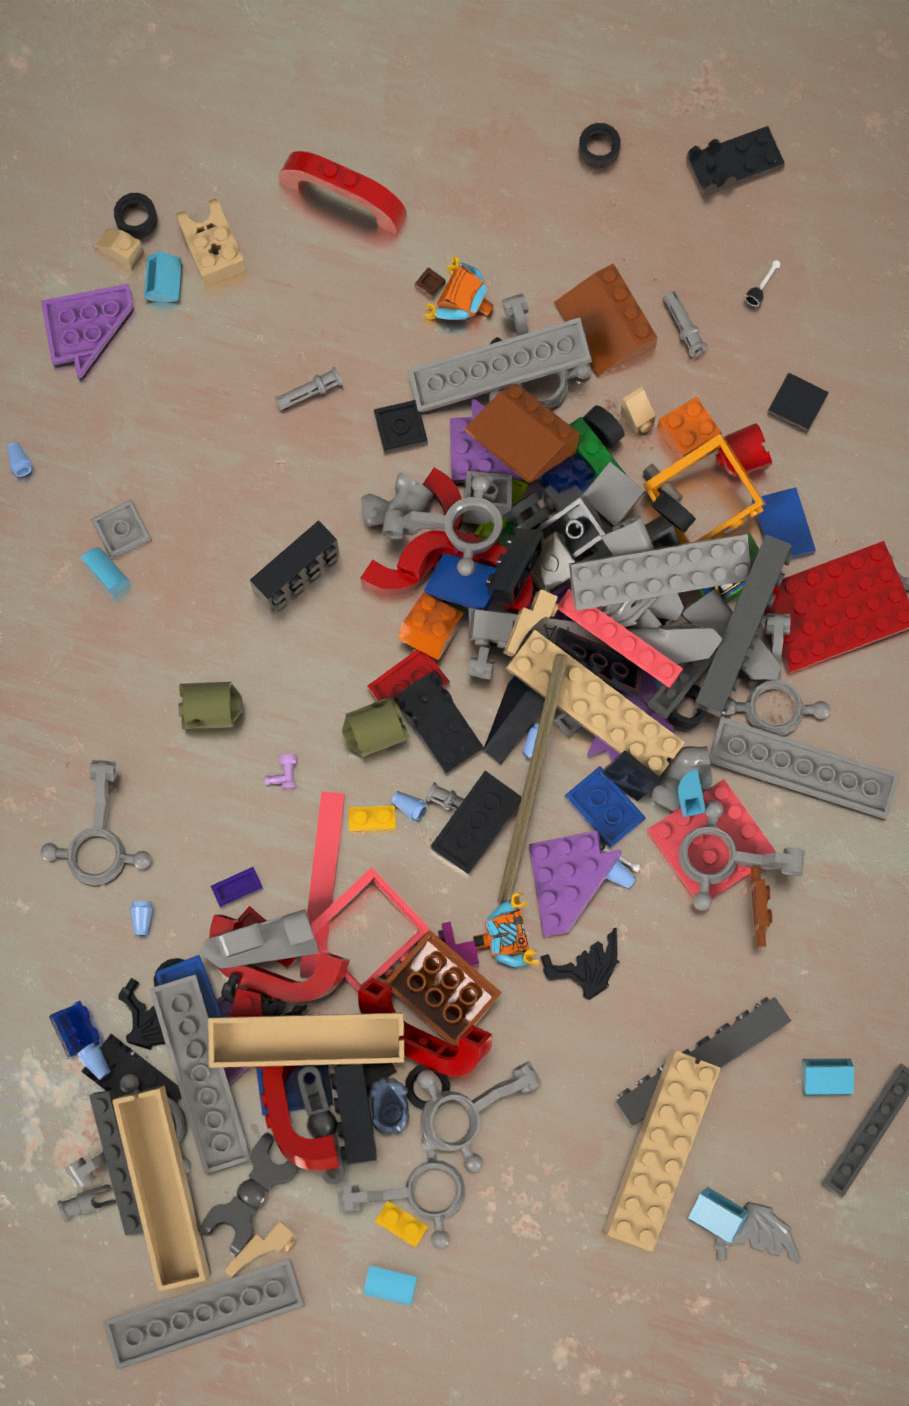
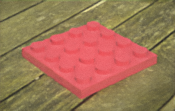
M725 779L712 786L711 790H706L702 793L705 806L713 800L719 801L723 805L724 811L722 816L718 818L717 828L726 832L733 839L737 851L759 855L776 852ZM680 807L648 828L647 832L694 898L695 894L699 892L700 884L691 880L683 872L679 863V848L687 834L697 828L708 825V816L706 813L683 818ZM703 835L693 840L689 845L688 858L692 866L698 871L713 874L726 867L729 862V850L720 838L712 835ZM736 865L733 873L726 880L718 884L709 885L708 894L712 900L751 874L750 867Z

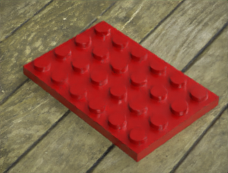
M884 541L783 578L780 587L776 585L772 593L776 594L771 608L767 606L764 611L765 615L767 613L790 614L789 635H783L781 654L789 674L909 629V598Z

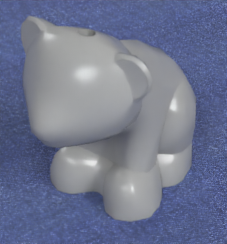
M399 473L394 487L398 494L391 501L370 493L361 498L363 519L367 523V527L384 524L385 514L388 510H399L406 515L411 511L426 513L432 500V492L422 484L415 482L408 475Z
M707 746L682 747L673 759H669L668 762L670 764L661 774V781L652 789V799L672 811L677 810L680 807L678 796L679 783L687 773L695 769L698 771L701 789L705 791L711 790L712 772Z

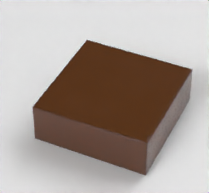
M428 267L415 282V287L433 299L446 283V279Z

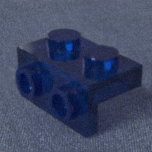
M578 453L544 473L541 477L540 485L542 487L551 485L559 494L593 478L595 470Z
M77 1001L73 1006L49 1016L68 1060L79 1056L78 1053L91 1043H94L96 1047L100 1043L99 1033L92 1026L89 1020V1011L82 1005L81 1001Z

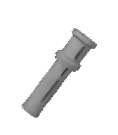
M676 291L665 294L663 299L681 331V340H685L689 348V355L697 356L703 353L708 348V345L702 341L699 335V328L692 324Z
M333 367L331 371L321 376L315 375L313 381L275 397L282 411L317 393L325 394L326 390L332 387L342 386L343 382L336 367Z
M433 782L426 801L444 806L445 810H450V808L457 810L464 798L457 796L454 790L448 791Z

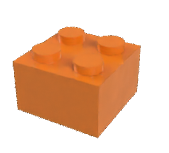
M697 396L658 420L657 429L678 460L722 433Z
M423 592L403 621L398 639L439 660L458 631L464 613Z

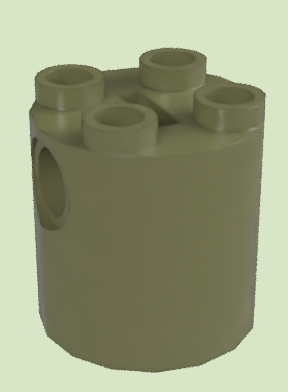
M232 681L182 683L179 685L180 697H183L182 703L178 705L179 717H182V729L234 727L236 718L243 711L242 695L234 687Z
M394 697L385 698L345 714L346 717L342 728L344 739L348 748L362 757L410 738Z

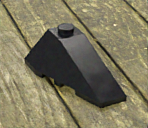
M561 627L558 628L555 641L557 647L617 692L629 697H637L639 695L642 668L612 649Z
M515 675L507 684L483 749L485 754L500 765L503 764L529 732L530 727H533L541 717L545 701L543 696Z

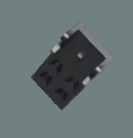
M769 126L721 143L718 139H712L705 149L701 150L697 145L692 147L686 157L703 197L785 166Z
M431 671L394 696L395 701L445 774L484 749L454 704L451 694L448 690L444 689L438 675L434 671Z
M485 770L430 847L469 874L521 802L522 796Z
M111 1033L100 1047L111 1072L99 1080L86 1066L81 1070L83 1074L105 1091L114 1089L116 1098L130 1094L122 1091L120 1080L123 1076L132 1074L139 1080L138 1089L140 1092L165 1086L167 1096L177 1104L182 1099L176 1083Z

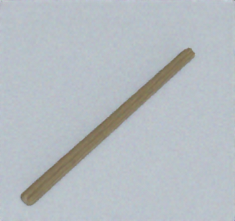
M555 655L497 903L500 905L510 900L568 661L566 655Z

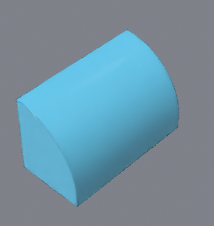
M162 251L147 257L145 299L156 302L179 300L182 258Z
M100 547L93 548L80 556L84 565L113 597L131 583Z
M697 769L687 773L681 779L678 786V796L683 818L706 812Z
M851 1058L803 1059L805 1094H854V1065Z
M707 1187L699 1195L688 1218L731 1243L745 1222L749 1211Z
M369 1265L364 1295L411 1306L418 1277Z

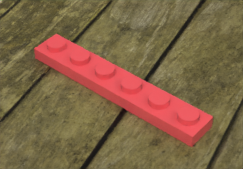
M568 589L558 603L559 611L667 687L671 688L683 671V668L596 607L578 611L574 610L572 590Z

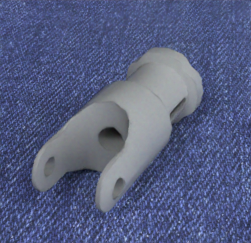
M103 1185L77 1194V1197L66 1201H57L63 1221L65 1222L69 1217L80 1213L85 1215L115 1203V1199L101 1203L92 1200L97 1193L109 1189L110 1185Z

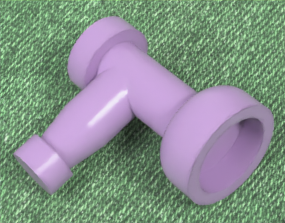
M279 755L278 761L283 765L284 774L265 776V784H282L283 789L296 788V783L293 782V765L297 762V755Z

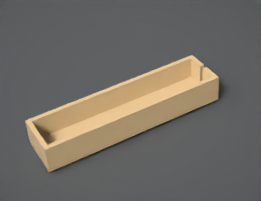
M533 630L506 665L505 669L545 698L555 655H566L568 661L557 708L618 754H621L624 750L660 777L670 764L666 761L667 758L673 759L685 742L538 631Z
M403 1013L208 1018L209 1068L404 1062V1039H399V1036L404 1035Z
M670 1048L603 1229L605 1234L653 1252L721 1069L720 1067Z
M165 1086L143 1090L140 1093L135 1092L118 1096L112 1102L158 1292L206 1281L210 1276Z

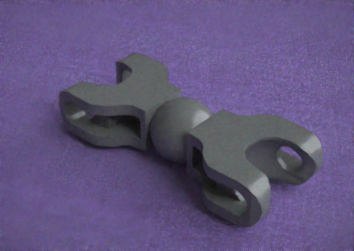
M307 1066L301 1069L298 1074L302 1098L307 1116H309L306 1122L307 1130L314 1139L333 1135L340 1173L336 1177L331 1176L328 1170L321 1171L327 1183L337 1184L345 1176V1166L335 1133L337 1120L329 1111L330 1108L321 1072L316 1067ZM308 1072H312L316 1077L313 1084L305 1082V1075Z
M268 1132L260 1138L251 1151L253 1169L249 1174V1179L239 1185L236 1197L234 1196L229 1203L212 1207L199 1228L200 1233L209 1235L218 1225L227 1224L232 1226L235 1230V1237L230 1245V1253L235 1257L252 1238L251 1218L255 1213V1209L260 1208L265 1203L267 1191L269 1192L277 1184L290 1182L300 1168L289 1160L279 1165L272 1163L268 1158V1153L274 1140L273 1136Z

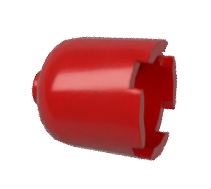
M757 423L724 436L746 473L773 464L770 452H766L764 446H762V443L766 441ZM719 448V454L715 455L719 467L724 466L730 475L739 476L722 448Z

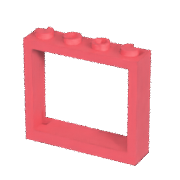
M372 867L311 923L313 934L315 935L371 882L386 895L419 931L362 985L346 971L344 979L357 993L369 979L375 978L378 980L381 976L384 979L387 978L395 970L392 965L398 960L403 962L411 952L409 949L413 945L418 944L430 930ZM315 937L319 952H329L328 949Z

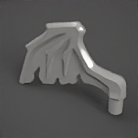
M657 597L642 599L641 603L633 607L631 606L635 601L596 608L621 626L628 627L637 624L635 621L651 606Z
M750 1201L747 1202L744 1209L749 1211V1214L733 1241L729 1243L718 1235L715 1237L717 1260H727L726 1248L735 1244L744 1245L747 1239H749L753 1249L756 1248L763 1252L764 1247H766L769 1254L780 1256L782 1253V1243L788 1250L790 1260L797 1261L798 1264L802 1263L790 1232L792 1228L772 1212L773 1208Z

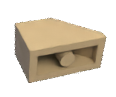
M106 229L95 244V248L131 270L144 253L141 241L122 230Z
M640 387L623 398L620 414L634 434L646 433L652 429L656 415L644 389Z

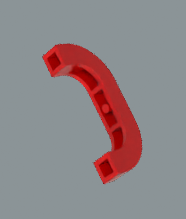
M305 151L292 152L279 173V182L297 190L300 189L304 181H309L361 204L375 215L377 226L396 235L407 217L406 208L403 203L386 187L371 178L322 156Z
M433 467L422 485L432 492V498L440 504L444 512L443 515H446L450 507L462 498L451 478ZM463 513L455 520L453 530L460 531ZM443 554L432 558L426 564L420 580L400 574L398 570L389 569L372 559L360 577L361 585L383 595L396 596L410 593L421 587L431 577Z
M431 530L417 536L406 546L397 563V570L400 574L420 580L426 564L432 558L441 554H451L463 558L464 552L454 547L448 539L446 532ZM454 530L458 538L465 542L479 543L484 541L475 533H463ZM496 541L486 552L473 554L472 560L498 568L496 562L501 554L505 555L508 548L500 546L501 544ZM531 574L513 607L505 604V611L518 615L519 610L522 608L530 610L533 602Z
M224 914L214 915L210 926L209 938L242 928L243 921ZM330 952L321 953L315 972L309 979L303 982L287 978L252 964L219 968V970L227 978L230 977L232 972L238 974L240 979L237 984L247 987L246 990L267 994V998L272 1001L281 1002V1000L300 1003L320 999L331 993L344 978L350 960Z
M375 978L369 979L358 990V1004L361 1014L396 1013L391 1001L392 986ZM404 1020V1035L399 1036V1039H404V1056L449 1076H463L470 1073L488 1055L493 1034L471 1025L459 1037V1046H455L408 1024Z
M300 1065L264 1066L263 1084L265 1092L261 1093L263 1107H268L269 1114H265L267 1129L272 1128L275 1141L281 1153L291 1163L304 1169L324 1171L339 1168L333 1135L308 1139L298 1135L293 1130L286 1093V1081L290 1073Z

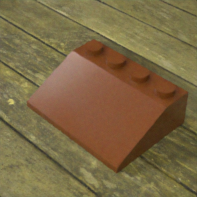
M614 263L595 272L554 302L565 322L581 318L592 362L589 364L597 377L656 347L657 335Z
M512 384L500 391L464 430L528 483H531L575 454L580 437L578 431L518 384Z
M431 930L384 982L392 986L391 993L444 1040L455 1046H459V1037L471 1025L476 1026L502 994L500 990Z

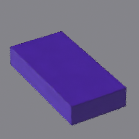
M254 867L211 885L220 908L263 889Z

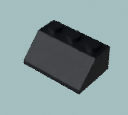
M518 528L515 535L511 534L506 544L508 549L505 555L501 554L496 562L498 567L494 574L491 573L486 581L485 586L487 587L488 596L513 607L544 548L543 532L540 530Z

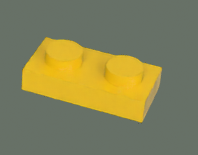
M395 806L348 807L349 832L396 830Z
M389 1201L386 1202L375 1220L376 1223L415 1248L429 1227Z

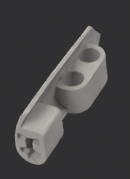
M641 516L630 518L614 526L612 532L601 536L613 556L655 549ZM678 593L657 596L648 609L655 617L678 621L684 607Z
M712 590L682 612V617L690 624H701L703 628H714L723 638L733 611L716 590ZM758 637L754 649L749 648L746 654L750 659L745 671H742L752 680H777L781 665Z
M701 624L660 626L659 629H627L676 664L710 658L723 640L714 628H703Z
M303 909L260 924H251L205 939L200 955L222 969L317 954L319 950L307 912Z

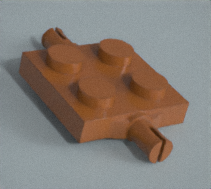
M753 866L750 869L754 934H756L757 948L767 947L765 933L767 928L770 927V923H772V910L767 909L768 900H770V886H766L765 879H761L760 866Z

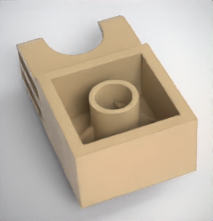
M216 198L208 202L210 216L202 223L193 222L185 211L176 213L178 224L205 287L246 271L244 259Z

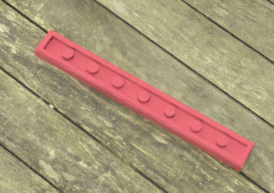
M321 791L307 909L310 924L333 903L345 800L344 793ZM330 921L314 935L326 948L328 945ZM320 952L302 956L300 977L310 978L313 975L319 961Z

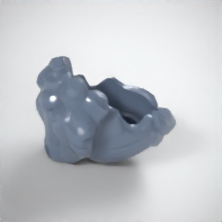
M382 1077L378 1081H373L367 1087L368 1096L372 1098L373 1118L371 1120L376 1130L382 1134L399 1133L404 1129L409 1119V1107L405 1098L408 1089L395 1078Z

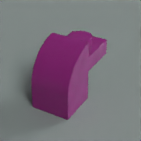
M451 921L441 923L442 930L438 931L439 938L473 968L479 967L475 942L469 941L455 944Z

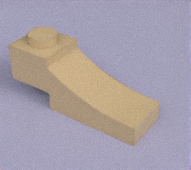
M539 590L536 592L530 610L527 608L519 610L505 646L504 654L511 657L514 656L524 637L541 619L546 621L550 616L554 617L559 606L556 603L558 596Z
M279 1222L265 1239L256 1233L224 1272L233 1278L249 1263L273 1251H277L279 1254L282 1251L287 1253L296 1241L293 1238L296 1235L282 1222Z

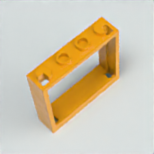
M721 434L643 484L654 502L660 495L657 490L659 487L719 448H722L755 500V503L696 541L724 537L723 532L729 528L735 530L744 524L743 519L748 516L753 518L764 511L762 507L767 505L728 442ZM673 525L680 544L690 543L686 534Z

